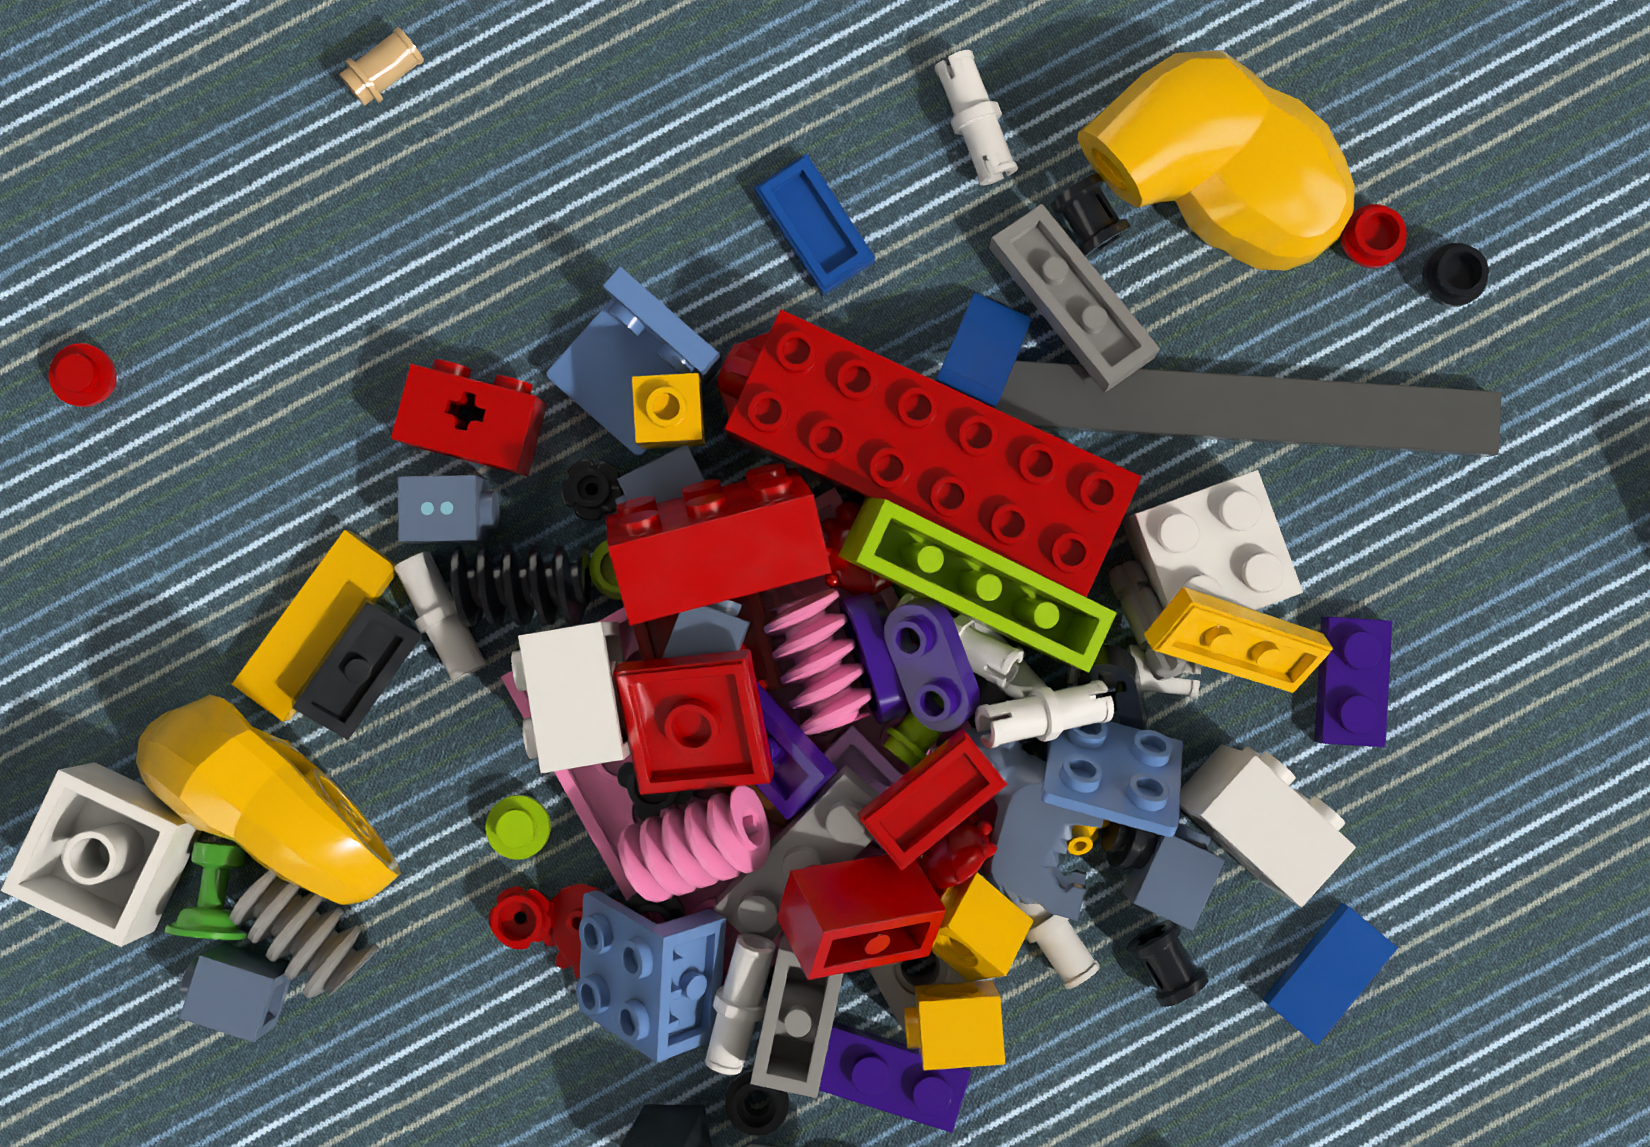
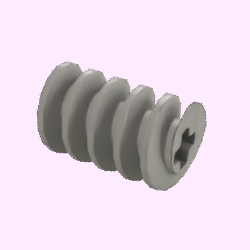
M268 871L239 898L231 911L229 919L235 925H238L256 917L247 937L255 944L274 936L266 957L274 962L292 954L293 957L284 975L289 980H293L310 972L311 976L302 993L310 999L325 991H329L328 997H330L377 952L379 947L373 943L355 951L352 947L361 929L358 925H355L339 933L335 930L343 913L340 907L320 915L316 910L323 899L322 896L313 892L301 896L298 893L301 887L282 880L271 871Z

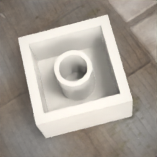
M1258 470L1127 516L1121 521L1135 560L1141 564L1149 580L1147 582L1149 588L1153 589L1162 610L1166 608L1182 587L1252 610H1257L1303 593Z
M618 621L596 622L519 635L520 650L512 652V671L518 691L527 690L531 717L523 719V739L528 757L530 759L538 758L540 773L618 761L628 757L631 752L613 676V671L618 663L625 662Z
M1221 744L1180 789L1179 808L1263 885L1302 908L1356 848L1339 832L1345 825V822L1334 810L1317 797L1313 796L1309 800L1297 790L1292 789L1289 785L1296 777L1271 754L1264 751L1260 755L1248 746L1241 751Z
M94 762L58 769L1 891L122 947L155 931L193 851L194 841L198 840L202 831L197 830L183 820L147 786Z

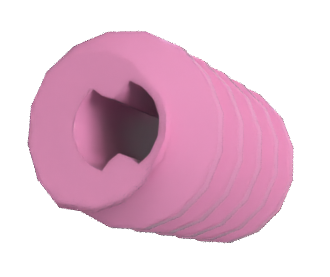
M829 589L768 610L777 611L778 616L763 627L766 635L786 636L787 640L774 650L772 655L774 660H788L795 663V666L780 677L783 685L803 686L804 691L790 701L789 705L791 710H811L812 716L799 726L806 735L828 731L873 714L872 712H859L858 710L873 697L871 689L850 686L855 679L865 672L861 663H842L841 660L856 647L854 639L833 637V633L848 622L846 615L825 613L824 610L839 597L837 589Z
M746 785L734 787L730 797L725 793L712 795L708 805L703 801H694L689 803L685 812L680 808L667 811L663 819L659 816L645 819L641 826L638 824L627 825L620 833L618 842L619 859L625 876L636 892L644 899L655 903L666 901L674 895L679 896L693 892L696 887L704 888L716 884L718 880L724 881L738 877L741 872L749 873L761 869L766 863L770 851V829L767 815L761 800L754 790Z

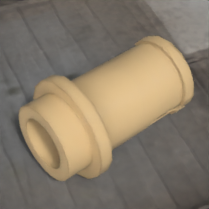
M397 27L391 35L356 62L348 58L345 61L348 68L342 71L339 76L363 106L373 99L380 103L383 100L380 93L416 65L422 64L424 58L409 37Z

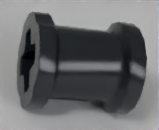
M1098 173L1092 174L1074 184L1050 204L1054 213H1063L1082 245L1079 250L1086 258L1112 244L1131 229L1127 219H1119L1100 187L1104 181Z
M1170 920L1160 922L1144 930L1134 937L1126 947L1131 958L1140 960L1157 987L1155 997L1162 1007L1181 1003L1196 995L1209 982L1208 974L1203 966H1195L1178 938L1181 933L1180 927Z

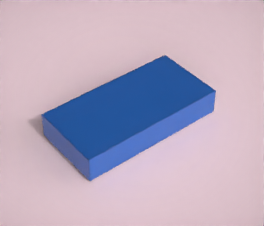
M807 153L754 187L756 196L822 296L875 263V256Z
M974 293L936 381L995 408L1004 391L1032 318Z
M1341 903L1262 1000L1318 1046L1398 947L1352 908Z

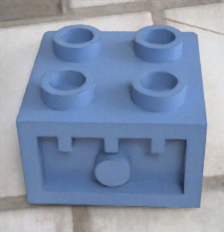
M619 267L603 285L611 300L547 371V377L636 456L641 457L649 449H641L635 440L632 376L699 373L703 389L722 368L723 363L719 352L622 267Z
M1111 721L1063 730L1056 739L1044 742L1039 757L1046 762L1040 799L1047 804L1166 837H1173L1179 824L1183 741L1166 737L1156 731L1140 730Z
M598 890L585 893L583 896L582 920L579 925L581 940L580 979L576 988L580 1011L656 1063L709 1043L717 1011L713 1007V1000L716 990L722 986L726 917L711 909H707L657 925Z

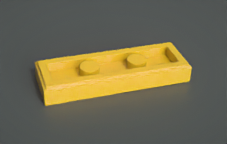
M344 530L231 685L282 722L291 720L296 713V710L292 709L293 698L364 598L368 597L372 601L377 602L397 573L394 566L397 564L352 531Z
M1186 587L1180 589L1144 633L1147 642L1154 651L1291 693L1297 690L1333 649L1323 633Z

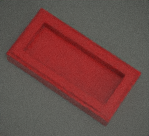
M961 728L856 814L902 871L1008 784L970 736Z

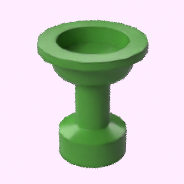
M194 841L191 861L203 867L197 906L183 908L179 912L176 921L166 925L165 933L206 939H246L247 932L241 930L238 925H235L229 919L231 910L224 908L230 870L244 867L247 852L239 845Z

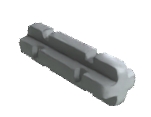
M1131 560L1112 568L1109 572L1110 584L1117 599L1120 600L1123 606L1122 610L1141 651L1145 652V660L1153 677L1156 680L1163 681L1186 670V660L1152 650L1144 636V633L1163 610L1153 589L1149 588L1147 583L1149 580L1141 564Z

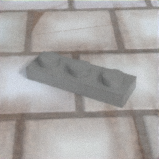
M1043 204L991 238L989 246L991 252L1104 393L1155 358L1160 348Z
M845 765L770 842L768 859L763 867L749 873L741 872L716 898L713 910L726 917V921L742 934H756L772 941L782 931L776 917L790 870L801 869L811 865H826L853 860L874 839L856 813L880 794Z

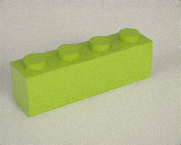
M865 497L838 557L921 597L935 600L945 608L963 615L1055 661L1088 673L1117 614L1113 610L886 499Z

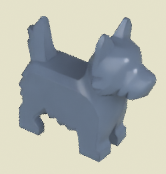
M976 728L965 730L1008 784L992 797L998 805V811L989 842L995 843L998 849L993 856L984 861L977 873L1012 902L1040 904L1050 914L1078 921L1086 890L1084 884L1087 873L1079 870H1074L1069 874L1061 873L1057 867L1059 864L1058 856L1060 853L1065 854L1068 846L1066 842L1073 837V825L1102 828L1104 819L1044 803L1040 799L1046 762L1024 751L1021 740L988 749L982 744L980 738L982 735L991 734V729L977 732ZM937 739L936 746L939 747L945 741Z

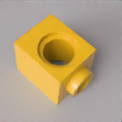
M699 373L632 376L635 440L641 449L682 447L686 444L688 447L706 446L702 382Z
M977 872L957 886L945 889L934 888L946 908V912L931 951L967 981L1006 976L1034 920Z
M993 980L914 986L916 1007H904L907 1049L919 1048L923 1070L1005 1064L1001 998Z

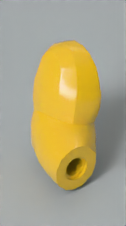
M1223 50L1184 52L1171 55L1143 73L1078 132L1077 139L1085 157L1116 196L1133 207L1176 201L1187 226L1208 246L1223 250L1232 258L1258 270L1286 271L1312 262L1339 238L1354 212L1355 185L1345 156L1328 125L1299 99L1267 86L1250 69Z
M210 694L182 707L167 711L152 721L140 736L136 764L146 786L188 824L197 830L235 841L254 860L282 880L338 904L346 905L359 903L374 897L401 874L397 861L375 828L349 796L333 780L299 752L288 740L280 739L252 727L235 706L224 698Z

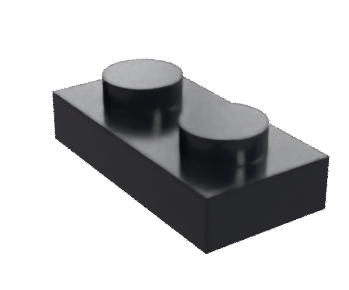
M365 597L293 698L292 709L349 740L420 640L422 634L415 626L368 597Z

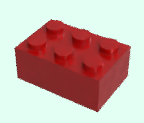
M782 463L768 464L746 472L747 480L721 487L719 480H705L682 488V497L656 503L654 496H643L618 504L616 506L617 513L606 516L607 543L629 626L832 573L814 494L796 468L785 470V466Z

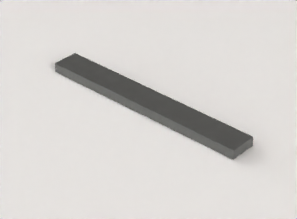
M1015 361L995 409L1042 429L1491 457L1499 455L1502 392L1138 369L1104 393L1082 365Z

